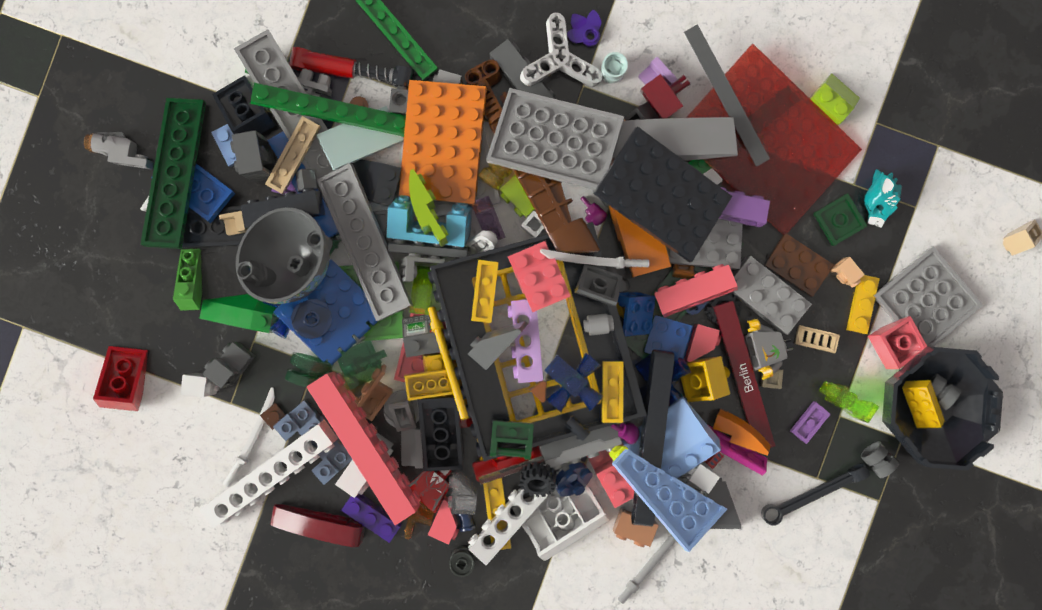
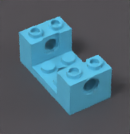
M401 195L390 204L387 217V238L439 244L432 231L424 235L418 220L415 221V212L409 196ZM467 203L453 204L451 211L447 213L446 223L437 222L439 226L444 225L449 234L446 236L448 241L446 245L459 247L466 245L471 233L473 206H467Z

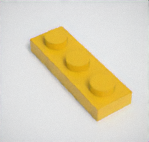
M478 260L471 321L492 323L498 262Z
M867 275L860 278L861 282L855 288L846 330L868 334L875 302L873 295L877 293L880 278Z
M602 361L603 423H623V361Z

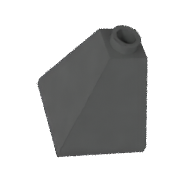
M719 478L710 493L704 491V496L727 508V510L710 529H741V523L726 481H722V478Z

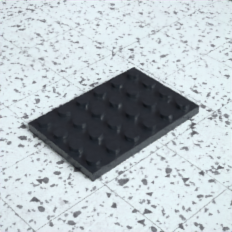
M638 126L634 128L593 192L595 196L689 263L693 262L732 198V195Z

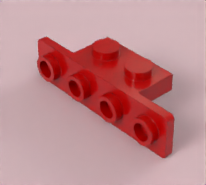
M539 446L532 448L531 460H524V457L501 456L487 461L473 462L472 465L475 478L479 482L522 468L524 465L527 466L528 463L533 464L534 462L543 461Z

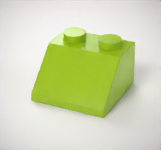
M831 73L806 103L835 127L841 124L851 113L860 97Z

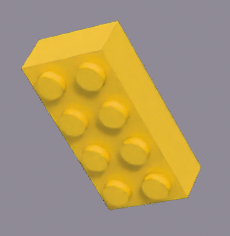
M446 369L404 375L408 401L453 394Z
M931 380L906 381L902 389L916 427L941 428L945 420Z

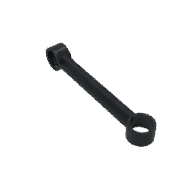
M865 463L856 464L850 467L847 472L778 506L774 504L764 506L761 516L767 524L771 526L781 523L784 515L852 482L865 480L871 474ZM769 509L778 510V517L774 521L766 519V512Z

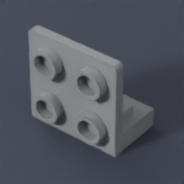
M421 254L405 255V258L399 260V274L402 282H412L416 278L417 266L414 265L433 266L444 263L445 260L440 259V256L428 255V257L421 258Z

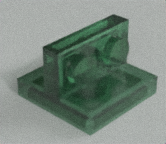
M364 341L352 346L346 353L340 351L342 357L337 361L351 390L371 381L373 372L376 368H381V359L387 357L384 349L376 352L371 341Z

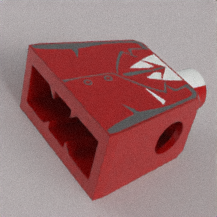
M424 471L409 484L412 492L416 491L421 502L435 513L451 487L445 479L452 471Z

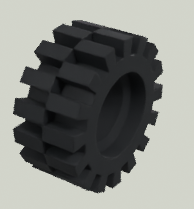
M732 293L723 295L707 303L705 314L708 315L707 318L712 323L718 325L713 306L721 301L727 302L732 300L737 316H741V301Z
M534 462L533 465L528 463L527 466H523L519 486L521 490H524L525 494L529 492V496L535 494L536 497H539V495L546 497V494L549 496L551 492H554L556 471L554 472L553 467L550 468L549 464L544 466L543 462H540V464Z

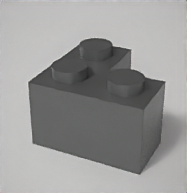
M239 342L228 343L222 351L224 354L221 358L209 360L204 367L206 370L203 375L220 388L233 386L256 356Z

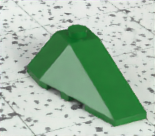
M249 294L206 299L202 302L199 319L254 331L275 333L278 317L274 314V311L280 304L263 302Z

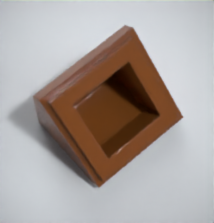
M673 265L672 277L692 279L694 277V266Z
M543 380L529 390L541 402L546 401L547 382Z

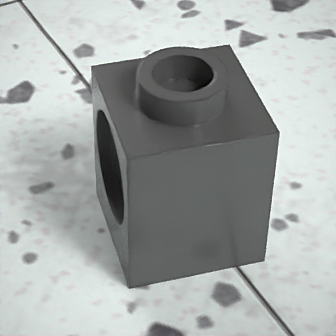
M397 86V89L391 88L389 112L406 116L407 87ZM405 97L406 102L403 105H398L396 103L398 98Z

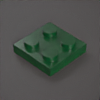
M848 193L813 213L832 246L867 227Z

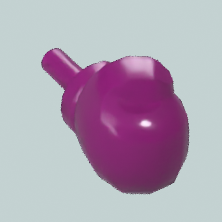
M585 196L581 197L582 202L588 207L585 210L587 213L585 217L587 223L593 222L595 226L602 224L607 219V213L595 202L590 204Z
M626 422V424L623 423L620 426L616 424L611 425V428L617 430L618 436L624 439L627 444L632 445L638 441L639 428L633 423Z

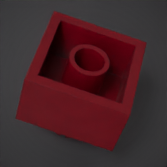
M659 74L641 88V94L655 110L659 119H667L683 107L677 98V94L691 85L688 80L682 85L680 84L687 79L684 74L671 85L667 84L662 75Z

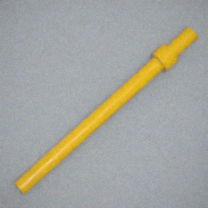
M430 307L428 312L431 319L432 332H435L460 418L465 420L469 416L442 331L444 327L438 318L436 308Z

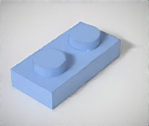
M228 124L211 133L227 165L232 167L234 166V161H236L235 153L232 152L230 142L233 141L232 135L234 134Z

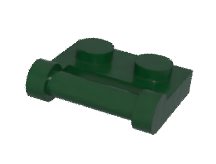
M493 420L490 457L499 455L524 457V460H531L534 423ZM497 442L526 445L525 449L497 447Z

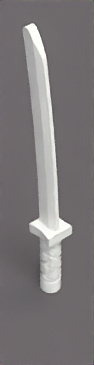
M545 249L540 250V253L547 258H555V260L611 266L616 267V269L624 267H649L648 259L625 260L623 257L602 258Z
M273 387L270 388L260 414L273 405L275 400ZM260 415L243 450L235 458L236 464H234L233 469L223 483L227 487L231 486L241 467L248 462L246 459L265 423Z

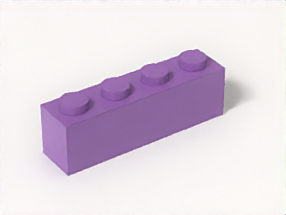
M740 191L728 192L732 195V198L719 219L755 227H761L767 223L770 201L764 200L762 196H746L744 192Z

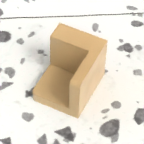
M242 211L219 215V218L224 220L227 235L246 233L247 229L244 228Z

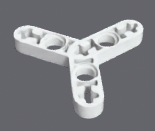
M552 13L546 21L549 54L526 66L521 72V81L525 85L531 86L560 70L589 87L597 86L602 80V72L595 66L569 52L565 18L560 13ZM553 37H559L562 40V44H556ZM558 54H559L560 58L563 59L562 62L560 61L559 58H556V57L558 56ZM546 63L549 66V71L542 70L540 64ZM572 64H578L581 71H574ZM535 70H536V72H537V73L534 74L533 77H527V76H526L527 73H528V74H532V73H534Z

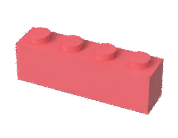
M721 264L715 266L713 271L708 273L705 271L699 272L694 275L695 278L689 280L686 278L681 279L674 286L669 287L666 285L657 289L658 292L654 294L663 317H668L738 290L730 266Z

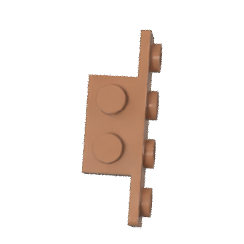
M385 364L380 369H375L371 376V382L365 383L361 390V396L359 398L356 397L355 400L357 406L362 407L367 415L365 418L371 421L393 392L392 388L380 382L386 372L387 366Z

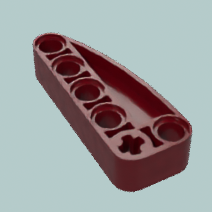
M283 504L274 505L270 523L271 526L291 533L348 547H359L363 541L365 526L350 517Z

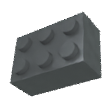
M257 131L232 135L233 141L230 142L232 152L236 156V161H234L236 172L254 182L266 181L275 167L273 149L267 141L269 139Z

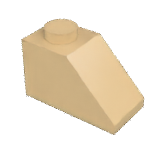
M1034 219L1008 233L1003 238V245L1007 251H1010L1012 256L1034 248L1042 239V230Z

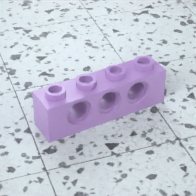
M527 300L511 301V305L507 306L508 318H512L513 324L517 323L520 315H526L529 319L528 325L514 340L515 346H511L512 358H516L517 365L513 367L514 379H518V383L543 381L537 311H531ZM523 335L530 337L531 342L527 347H522L519 343V339ZM526 355L532 358V364L529 367H524L521 364L522 357Z

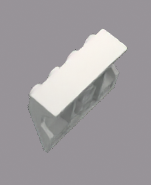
M587 484L584 493L578 496L574 494L561 497L555 488L554 492H551L523 523L522 527L534 544L538 556L546 561L608 522L609 518ZM529 496L525 500H531L533 496ZM517 505L512 507L517 515L520 512V507Z

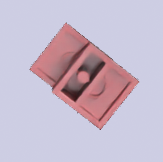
M545 241L508 256L522 293L525 294L532 312L571 297L555 258L549 259L540 253L541 249L549 250Z
M603 450L599 452L598 456L588 459L614 508H617L633 499L634 489L612 465L613 459L609 456L610 452Z

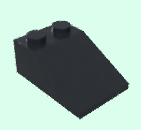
M245 75L212 95L233 134L257 131L262 134L276 125L265 107L251 104L253 87Z
M363 159L352 163L367 199L373 203L390 206L399 195L402 168Z

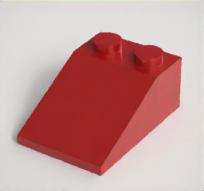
M114 346L108 347L93 396V400L100 408L139 411L144 391L148 351Z

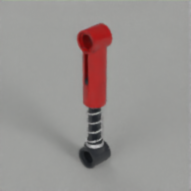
M292 47L289 63L292 69L298 71L307 69L353 79L358 75L360 77H368L370 80L373 78L378 81L386 80L387 83H392V86L396 88L397 86H403L409 89V80H413L414 69L410 67L378 68L377 66H369V64L362 65L360 62L357 64L356 59L311 52L300 47Z

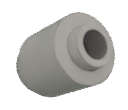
M607 313L588 315L587 320H583L584 331L588 332L589 336L608 334L609 331H614L612 315H607Z

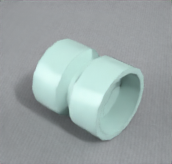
M612 52L604 58L601 72L602 78L606 82L617 83L623 79L628 68L626 57L619 52Z

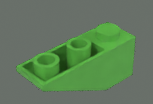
M181 249L173 300L180 310H200L202 297L201 250Z

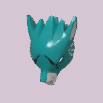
M875 170L872 185L864 199L869 213L868 224L882 228L886 219L898 208L896 205L900 201L902 186L896 184L898 179H893V173L884 175L880 170Z

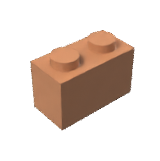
M620 508L613 526V532L616 534V537L625 541L627 538L633 540L635 545L643 548L645 545L651 547L659 526L658 523L654 521L652 527L632 525V512Z

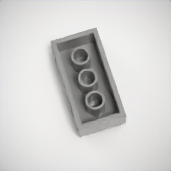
M752 256L745 257L740 264V269L733 272L738 290L731 293L736 295L738 300L781 334L788 335L812 305Z

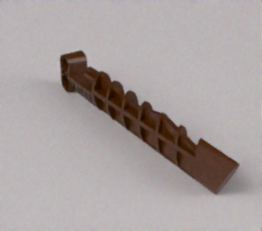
M487 60L468 70L465 74V80L467 85L487 87L485 118L489 119L488 124L495 134L502 108L490 87L500 82L502 73L497 61ZM503 92V95L500 96L503 105L508 92ZM514 170L557 252L588 253L600 251L583 218L571 221L567 205L573 202L572 198L565 199L561 181Z

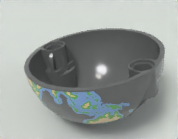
M287 207L272 210L258 218L242 237L236 255V272L239 282L249 295L263 302L284 304L301 300L312 293L325 277L330 261L332 240L325 235L317 221L303 210Z

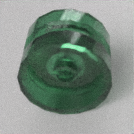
M292 352L290 363L297 368L287 369L284 379L307 388L308 385L321 378L322 375L331 373L334 364L331 365L328 361L323 363L318 357Z

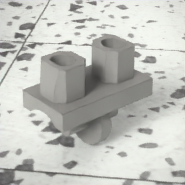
M302 69L297 78L303 88L308 89V91L305 90L307 94L321 97L320 94L315 93L318 92L331 96V78L329 76L320 74L318 82H312L314 73L310 70Z

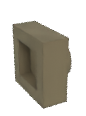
M778 369L772 377L762 380V373L760 387L782 389L783 370Z

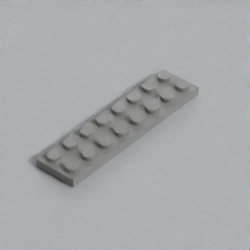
M268 29L234 48L254 83L307 94ZM270 108L288 140L302 116L321 126L317 134L328 130L322 119ZM315 137L302 163L306 169L315 170L317 180L333 172V169L317 137Z
M348 163L317 179L376 321H381L413 306L391 252L388 251V245L353 164Z

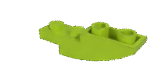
M412 169L409 176V191L416 218L424 235L432 231L442 247L448 243L446 236L449 234L444 225L439 226L436 221L439 219L434 211V200L436 198L430 189L426 190L424 186L426 182L421 174L417 175L415 170Z

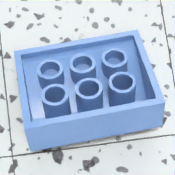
M684 397L668 407L661 469L665 473L678 479L721 450L718 436ZM642 425L638 427L640 434L635 444H627L624 439H621L623 445L636 455H639Z

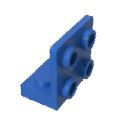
M642 292L619 293V306L625 307L623 321L624 336L650 334L655 296Z
M655 316L645 352L651 354L653 349L673 351L674 361L683 363L694 327Z

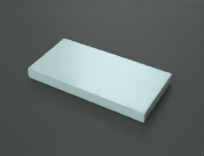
M387 106L377 109L389 112ZM341 124L316 135L333 171L348 163L352 164L399 144L404 140L402 136L347 124Z

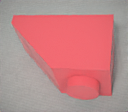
M694 324L684 360L692 362L714 350L721 340L720 330Z
M446 496L428 535L449 545L451 539L455 541L459 529H456L458 521L450 500Z

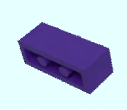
M358 494L355 498L351 496L341 510L388 543L391 542L403 523L401 521L394 525L385 509L363 494Z

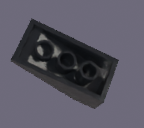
M454 396L418 399L424 471L463 470L464 453L461 422Z

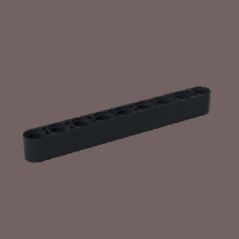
M653 349L650 357L644 406L646 416H643L638 456L661 469L674 366V352ZM634 491L631 523L632 525L652 527L655 514Z

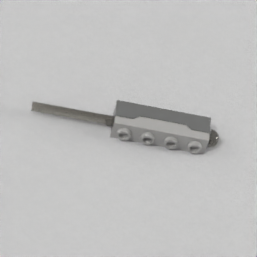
M607 426L590 431V434L583 441L577 440V436H572L540 445L539 449L542 456L478 478L482 485L520 472L524 465L527 466L528 463L533 465L534 462H537V464L543 462L545 466L549 464L550 468L553 467L554 470L562 468L564 463L575 464L581 461L580 458L588 456V458L596 457L603 450L610 452L615 446L621 445V440L624 439L618 436L617 430Z

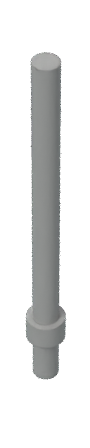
M672 534L634 580L628 582L627 588L618 598L622 604L626 602L632 593H636L640 588V583L676 541Z

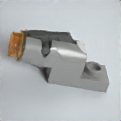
M98 132L97 134L92 133L85 136V149L108 156V162L153 170L154 162L147 160V156L136 154L137 144L126 138L123 132Z

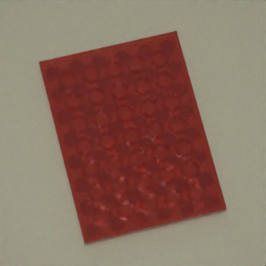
M751 44L728 69L725 76L770 159L756 167L735 128L738 155L703 160L736 191L744 192L746 196L750 197L755 195L762 196L764 200L770 201L767 220L783 235H786L862 149L754 44ZM712 87L686 118L729 117L715 89Z

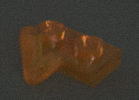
M419 502L421 505L417 511L406 518L408 520L404 534L406 539H411L415 522L431 526L434 512L422 502Z

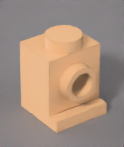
M851 257L841 259L830 270L831 273L836 272L838 274L836 277L842 284L850 285L852 288L861 282L860 278L865 275Z

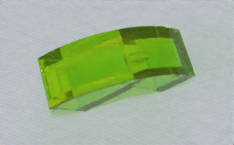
M417 265V276L413 280L410 299L413 306H410L409 313L429 315L428 308L432 304L434 286L428 276V272L431 271L430 267Z

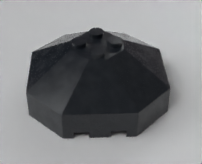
M927 346L885 382L882 422L918 464L931 468L969 470L974 466V461L980 456L984 457L994 449V444L988 443V441L1001 428L1003 391L993 381L999 380L998 374L991 366L986 365L977 350ZM935 374H939L947 380V385L953 384L962 390L958 399L949 409L945 410L940 407L945 420L941 428H917L902 388L906 381L930 380Z

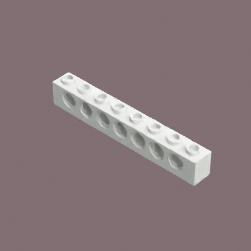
M323 420L200 509V512L212 528L219 524L224 526L231 520V515L235 514L238 516L246 510L244 506L248 503L252 506L261 499L259 496L262 493L266 496L275 489V484L279 483L281 485L290 478L289 474L292 472L297 474L304 469L303 464L306 462L313 463L320 457L318 455L320 452L324 451L327 453L335 447L333 443L338 437L327 422ZM311 440L315 441L318 447H314ZM296 451L300 452L303 458L298 457ZM282 462H284L288 468H284L282 466ZM267 473H270L273 479L269 478ZM252 483H254L258 489H255Z
M570 463L562 464V468L556 470V476L562 469L564 472L570 469L568 466ZM521 488L518 491L514 490L508 496L509 501L505 506L501 504L495 511L496 516L492 520L488 519L481 528L483 530L481 533L472 536L468 542L470 544L468 549L481 562L487 565L546 497H542V495L536 497L533 494L532 499L526 501L523 499L524 490H521ZM514 505L520 507V512L517 515L510 514V508ZM500 520L507 522V527L503 530L497 528V523ZM487 535L493 536V543L485 544L483 542L484 537Z

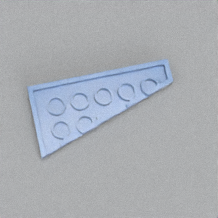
M625 449L612 462V465L687 552L692 550L727 510V508L715 503L712 499L705 497L697 490L670 476L662 469L655 467L630 450Z

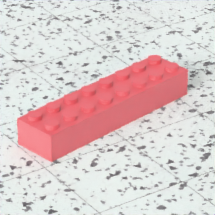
M336 372L327 373L308 385L307 389L394 525H397L417 511L421 505L419 503L421 499L416 491L412 492L410 489V482L406 475L401 474L398 470L399 464L394 457L391 458L387 453L388 447L383 440L380 441L376 436L378 432L374 425L367 422L365 418L367 415L363 408L358 407L355 403L356 397L353 392L347 390L344 386L345 380L342 375Z

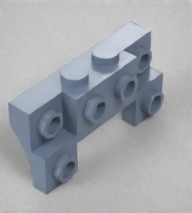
M304 400L273 427L287 441L297 432L301 436L323 420L328 425L330 423L324 415L320 416L307 400ZM339 437L333 443L335 447L327 453L322 451L318 454L322 461L311 470L323 485L352 461L351 456ZM311 440L312 445L318 447L317 443Z

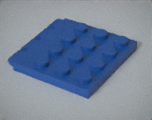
M332 259L329 261L325 277L312 293L301 300L281 304L274 311V314L323 363L328 361L331 365L342 357V354L338 351L339 348L346 353L356 343V340L352 337L353 335L360 339L371 329L366 324L367 321L372 326L378 322L374 317L364 291ZM308 299H317L327 305L331 312L332 323L328 332L322 337L306 339L294 330L291 315L295 306L300 302ZM315 314L306 317L308 324L317 322Z

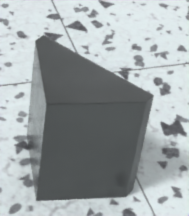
M584 264L574 293L616 306L623 276Z

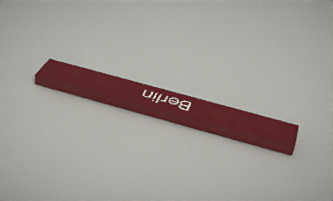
M731 300L715 305L713 308L747 423L754 427L768 441L771 447H774L775 442L734 302Z

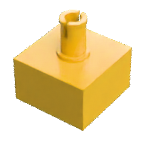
M721 356L695 359L692 362L678 364L687 402L716 400L730 395L727 382L730 371L726 366H723Z

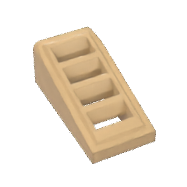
M799 325L794 344L836 353L840 335ZM808 331L806 342H802L804 332ZM816 333L814 342L811 344L812 334ZM824 335L822 344L819 346L820 337ZM829 337H831L829 346L827 347Z

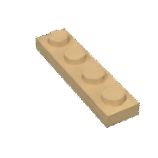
M304 116L301 117L265 185L281 194L286 192L320 130V125Z

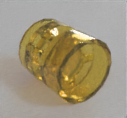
M488 163L489 166L484 167L478 177L498 191L504 183L503 178H508L513 169Z

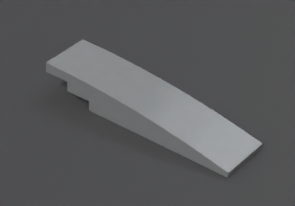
M667 118L624 121L611 164L637 126L684 161L737 156L734 118Z

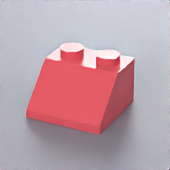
M911 316L885 325L868 336L886 369L902 368L927 347Z

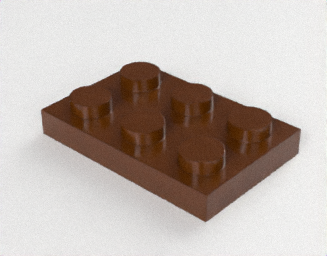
M785 233L763 266L810 297H813L834 264Z

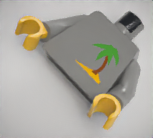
M758 319L747 321L750 324L748 332L752 333L745 335L744 339L753 371H761L763 373L762 380L772 377L782 366V360L788 357L786 351L793 350V342L791 339L783 340L780 332H774L772 328L760 324Z

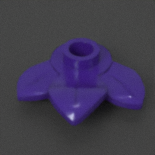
M592 10L587 18L578 14H572L571 26L573 29L567 32L569 40L574 43H584L587 46L596 45L600 40V32L598 30L601 26V19L598 13ZM592 34L594 39L589 40L587 35Z

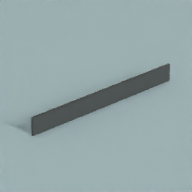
M698 24L684 32L727 114L729 117L734 118L735 128L755 166H759L770 158Z

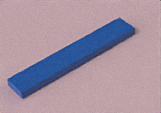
M283 131L267 141L279 159L289 140ZM302 162L297 171L306 169ZM295 173V175H294V177H293L291 183L293 184V186H294V188H295V190L297 191L298 194H299V193H303V191H302V192H298L297 180H296V173ZM322 196L325 215L312 218L321 226L325 235L331 238L339 232L327 203Z

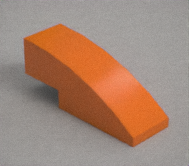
M720 409L713 429L732 435L730 443L768 456L771 445L754 427L741 418Z

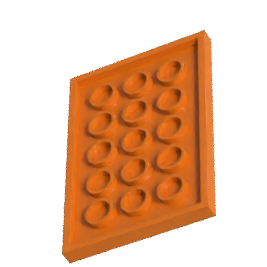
M409 80L399 196L405 195L410 197L409 176L410 171L414 169L417 175L421 174L426 182L424 185L426 190L430 189L433 192L436 201L476 204L487 93L486 86Z

